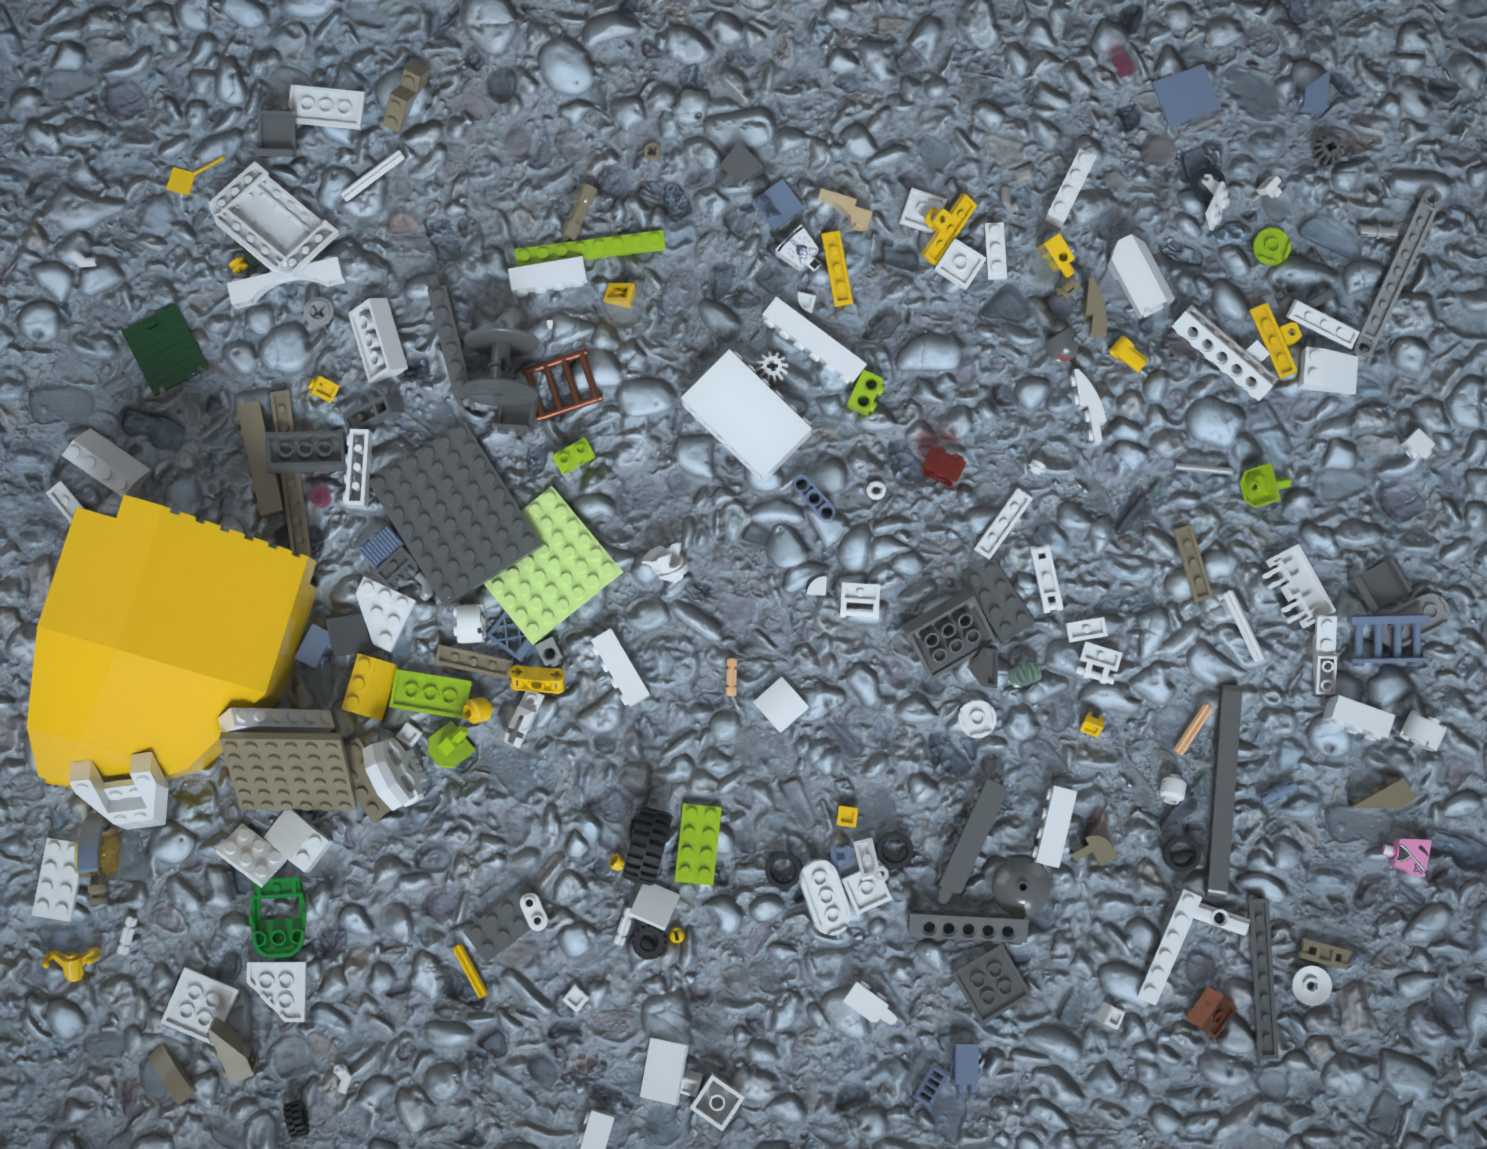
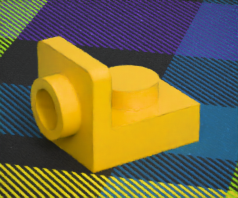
M321 376L311 378L307 386L309 389L308 394L315 395L329 403L333 402L340 387Z

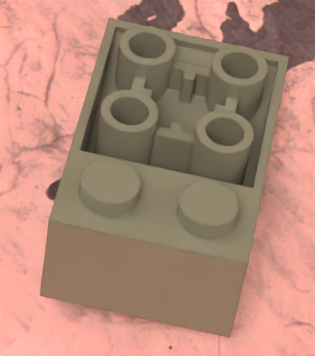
M217 1016L213 1017L207 1032V1038L211 1044H214L216 1049L215 1056L218 1061L222 1062L225 1078H229L231 1084L253 1076L259 1060L252 1044Z

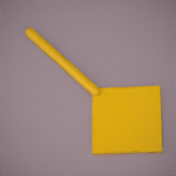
M225 156L194 172L173 167L166 190L189 196L195 176L225 160Z

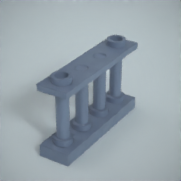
M1425 613L1347 615V623L1355 628V657H1347V661L1353 663V666H1365V663L1411 662V665H1423V662H1430L1429 657L1421 655V626H1423V623H1430V615ZM1405 623H1411V626H1413L1412 656H1402V627H1404ZM1365 624H1372V627H1374V656L1363 657V628H1365ZM1384 624H1392V627H1394V656H1382V627H1384Z

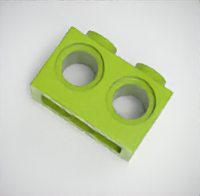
M863 369L847 403V407L865 416H868L869 412L873 413L878 403L875 399L877 395H882L885 385H883L884 378ZM872 381L876 384V387L869 389L866 383ZM865 398L868 401V405L861 406L858 400Z
M585 437L552 455L563 476L596 458Z

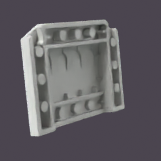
M255 161L208 202L209 209L217 226L272 272L294 277L339 235V231L326 220L322 221L271 179L269 173Z

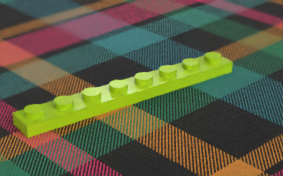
M657 230L514 249L516 267L580 256H583L584 260L654 252L666 250L664 231Z

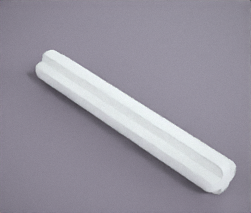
M396 150L343 190L341 196L345 201H349L404 159V155L401 151Z
M1234 591L1225 592L1223 597L1255 662L1263 660L1265 656Z

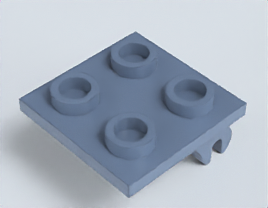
M783 179L752 200L753 207L759 209L765 217L763 220L766 223L768 222L774 231L805 209Z

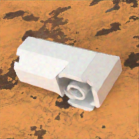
M1133 234L1118 240L1111 252L1107 267L1113 278L1118 280L1138 319L1163 309V303L1165 302L1168 305L1172 303L1175 297L1146 243Z

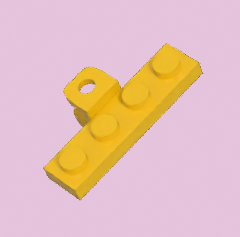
M962 193L949 212L945 209L930 208L924 217L926 225L936 232L921 252V255L933 266H937L978 206L967 194Z
M1268 303L1249 310L1263 345L1270 353L1268 356L1279 380L1297 373L1298 370L1287 347L1298 342L1302 336L1298 324L1292 322L1278 327Z

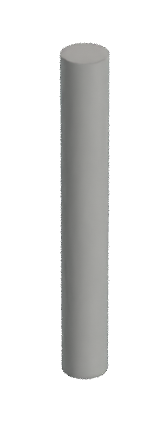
M1175 462L1174 466L1175 470L1233 474V467Z

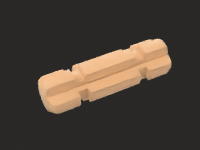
M728 658V669L726 670V685L728 687H726V695L736 696L737 659Z

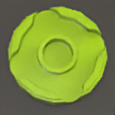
M1273 227L1259 232L1252 246L1253 253L1258 261L1272 266L1283 262L1291 251V242L1287 237L1288 235L1279 228Z

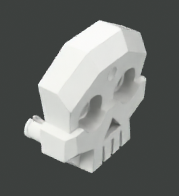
M390 738L383 742L370 744L362 749L364 766L377 795L392 811L402 805L407 807L424 799L422 783L428 780L425 772H422L423 768L419 765L418 758H415L416 754L413 748L405 751L395 738Z

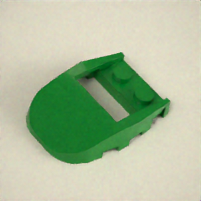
M301 877L269 879L262 888L255 882H252V884H255L254 896H251L249 924H251L252 928L251 937L255 950L267 958L289 957L296 954L304 944L307 922V902ZM299 897L300 918L262 920L261 899Z

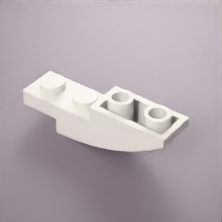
M1074 369L1072 375H1070L1071 387L1074 386L1075 394H1073L1074 405H1077L1078 410L1086 409L1084 411V420L1088 422L1089 426L1087 430L1088 441L1092 442V446L1100 445L1102 442L1100 426L1107 422L1101 400L1087 377L1079 369Z
M1316 615L1315 633H1313L1315 694L1336 693L1337 656L1335 651L1337 616Z

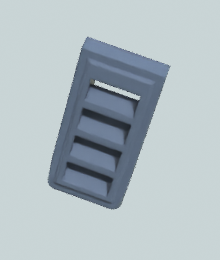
M933 1062L913 1094V1098L931 1108L950 1073ZM935 1070L943 1075L942 1079L932 1074V1072ZM931 1077L935 1081L939 1082V1084L936 1086L935 1084L928 1081V1079ZM926 1084L934 1089L933 1093L924 1088ZM921 1092H924L927 1095H929V1100L920 1095Z

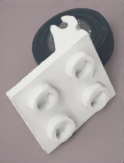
M1205 167L1195 173L1191 181V188L1198 199L1211 201L1205 215L1209 229L1213 231L1215 226L1219 225L1222 218L1221 213L1223 209L1228 207L1230 198L1228 197L1224 174L1217 168Z

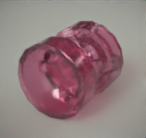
M1128 52L1119 54L1111 60L1113 66L1118 70L1119 78H1124L1136 70L1135 65L1130 62Z
M317 486L310 491L309 498L317 507L325 508L330 505L332 495L324 487Z

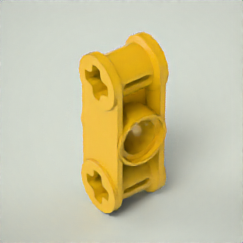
M515 665L509 670V676L511 677L510 687L515 691L559 694L565 690V683L563 681L565 672L562 669Z

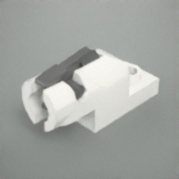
M525 691L503 736V742L512 743L513 746L520 749L528 731H530L544 700V695Z

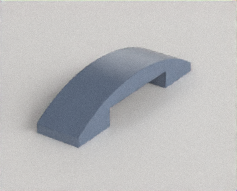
M99 812L88 814L82 824L77 852L78 874L95 872L99 869L101 859L99 848L103 828H107L108 819Z

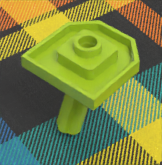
M1272 463L1246 470L1240 481L1244 501L1254 508L1280 501L1278 489L1289 488L1292 483L1288 476L1275 478Z
M452 721L428 739L427 753L439 767L453 769L476 750L465 738L468 735V728L463 725L457 728Z

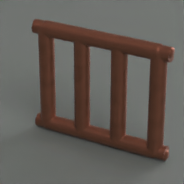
M586 348L521 370L523 376L526 377L527 383L536 386L533 373L544 371L556 407L545 412L539 395L538 415H536L538 422L604 400L603 396L598 392L586 356L588 355ZM578 358L580 359L592 397L583 400L580 398L569 365V361ZM560 364L562 365L574 403L564 406L551 371V367Z

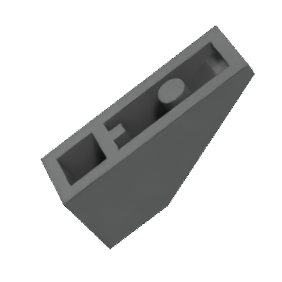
M384 394L343 415V419L349 434L350 429H365L391 420L403 414L404 409L399 395Z

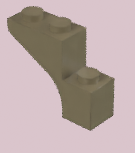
M413 61L404 68L400 85L389 95L383 120L384 126L398 133L401 132L417 95L427 85L430 68L416 61Z

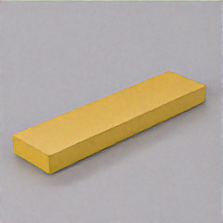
M840 230L821 233L834 307L853 304Z

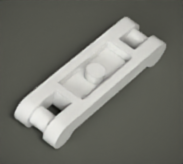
M1049 543L1042 544L1039 547L1030 546L1029 551L1034 566L1043 613H1050V610L1055 609L1057 611L1063 610ZM1044 553L1045 558L1039 559L1038 554ZM1054 596L1055 602L1049 603L1048 597Z

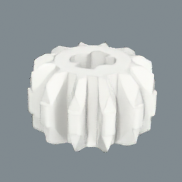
M771 351L768 352V358L764 354L761 355L763 361L758 360L757 365L760 367L756 368V371L761 373L759 378L766 377L768 382L770 379H773V384H776V378L783 381L782 375L788 374V371L785 370L788 368V363H783L785 357L779 358L778 352H776L774 357ZM771 364L775 367V371H771Z

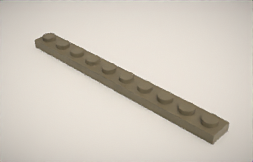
M290 391L270 392L275 432H295ZM301 472L281 473L292 555L299 557V554H303L313 559Z

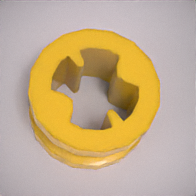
M238 257L229 263V267L233 269L232 272L234 274H239L248 268V264L244 263L245 259L243 257Z

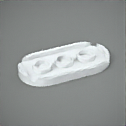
M813 859L803 866L799 875L800 886L813 923L824 934H841L847 929L852 916L841 880L834 865L823 859Z

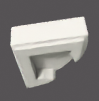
M798 291L797 299L803 311L812 315L816 295Z
M827 576L818 577L813 580L807 589L806 595L826 596Z

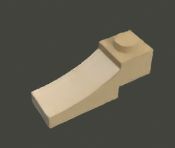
M821 188L818 201L826 203L844 214L849 219L850 226H853V229L868 231L873 211L856 207L857 199Z

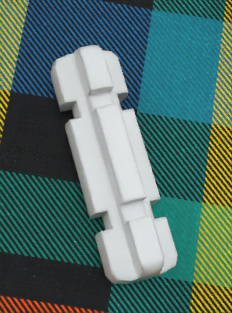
M626 907L624 909V917L621 918L617 930L618 934L614 938V943L617 945H624L625 935L627 936L632 922L631 918H633L629 916L632 908Z
M126 917L124 923L126 926L123 927L119 941L121 944L117 948L118 954L127 955L130 947L128 946L132 942L135 931L133 928L137 924V918Z

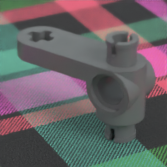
M1285 288L1275 295L1280 301L1277 305L1281 309L1283 319L1292 323L1295 321L1287 318L1286 315L1293 301L1298 299L1294 294L1290 296ZM1333 288L1306 305L1317 309L1335 298L1338 293ZM1297 323L1299 329H1300L1301 327H1304L1303 325Z

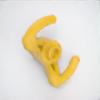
M92 947L82 954H77V952L63 954L59 950H53L44 955L41 964L44 968H48L50 966L49 961L54 959L63 968L64 977H66L67 981L76 982L83 979L85 974L83 966L96 962L101 957L102 950L99 947Z

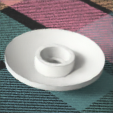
M1306 966L1298 970L1294 975L1292 989L1300 1002L1316 1006L1324 1003L1329 998L1332 991V982L1327 972L1322 968ZM1310 981L1313 983V988L1311 989L1307 987Z

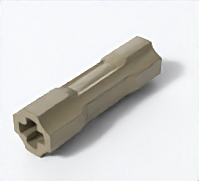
M586 183L582 184L570 216L560 233L562 237L576 241L589 207L598 192L595 187Z

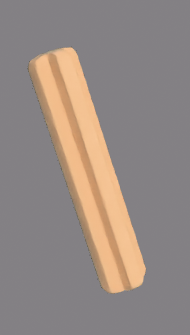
M1208 704L1202 705L1175 746L1174 751L1180 755L1185 753L1212 712L1213 708Z

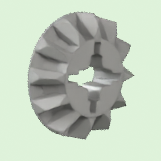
M312 298L304 307V317L314 327H323L329 324L330 320L334 317V308L326 298ZM314 307L318 308L319 310L323 308L324 310L322 311L324 317L320 315L315 316L316 311Z

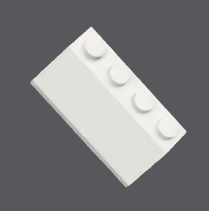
M369 298L348 313L369 383L397 376L408 369L387 298Z
M91 428L76 437L62 454L64 458L122 497L123 495L134 497L152 471Z

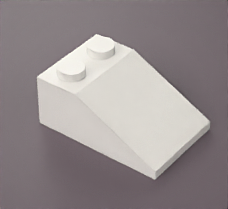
M1306 347L1300 354L1298 389L1355 395L1358 357L1323 348Z
M292 809L284 810L263 837L305 873H309L333 843L332 839Z

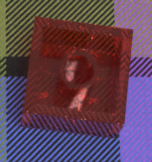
M931 446L919 473L954 489L966 461L958 454L951 455L946 453V449L943 447Z

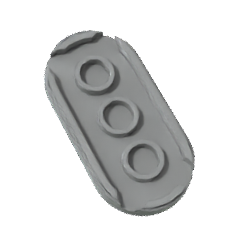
M1426 593L1383 614L1425 613L1430 615V623H1423V626H1421V638L1442 629L1447 624L1450 616V607L1443 597L1433 593ZM1405 623L1404 627H1402V647L1413 643V626H1411V623ZM1384 624V627H1382V643L1390 648H1394V627H1392V624Z

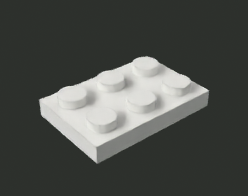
M243 823L216 849V854L261 888L287 861V858L275 847Z

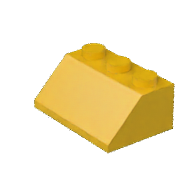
M358 653L341 709L382 721L393 687L395 671L399 665Z

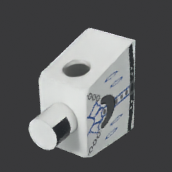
M802 225L796 228L775 249L776 256L798 271H801L807 265L815 272L821 265L815 258L819 248Z

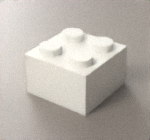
M712 1072L690 1105V1109L723 1131L744 1100L745 1094Z

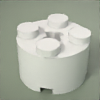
M482 603L458 605L453 608L454 618H457V624L454 625V635L457 636L458 643L485 642L486 620L481 615V612H484Z
M1412 710L1399 736L1406 741H1409L1411 738L1410 741L1415 743L1414 745L1428 751L1437 752L1447 727L1440 724V721L1433 717L1426 719L1419 712Z

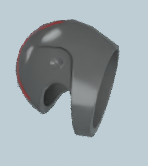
M1071 326L1062 329L1045 341L1050 357L1057 362H1068L1078 353V341L1075 342L1071 339V334L1074 331Z

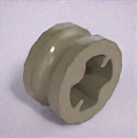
M649 143L645 146L644 155L646 160L650 162L659 160L661 151L657 144ZM652 149L653 151L654 149H656V155L653 156L651 154L650 156L649 150Z

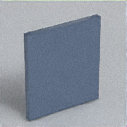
M1204 64L1152 82L1169 127L1221 109V104Z

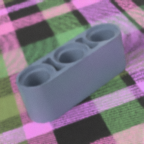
M798 475L793 481L795 493L820 521L824 523L831 522L836 513L834 506L807 476ZM804 481L807 486L804 489H799L796 483ZM811 495H817L819 497V501L817 503H811L809 501V497ZM824 509H829L832 515L826 518L821 512Z

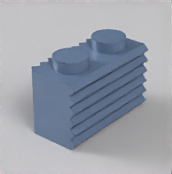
M389 526L379 528L375 532L376 536L373 539H367L360 545L361 549H359V552L374 569H377L400 546L403 547L405 545Z

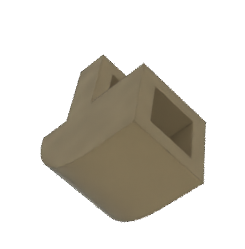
M1101 836L1083 837L1086 845L1084 846L1083 843L1072 848L1074 852L1070 854L1072 860L1077 861L1091 853L1098 866L1118 857L1111 843Z

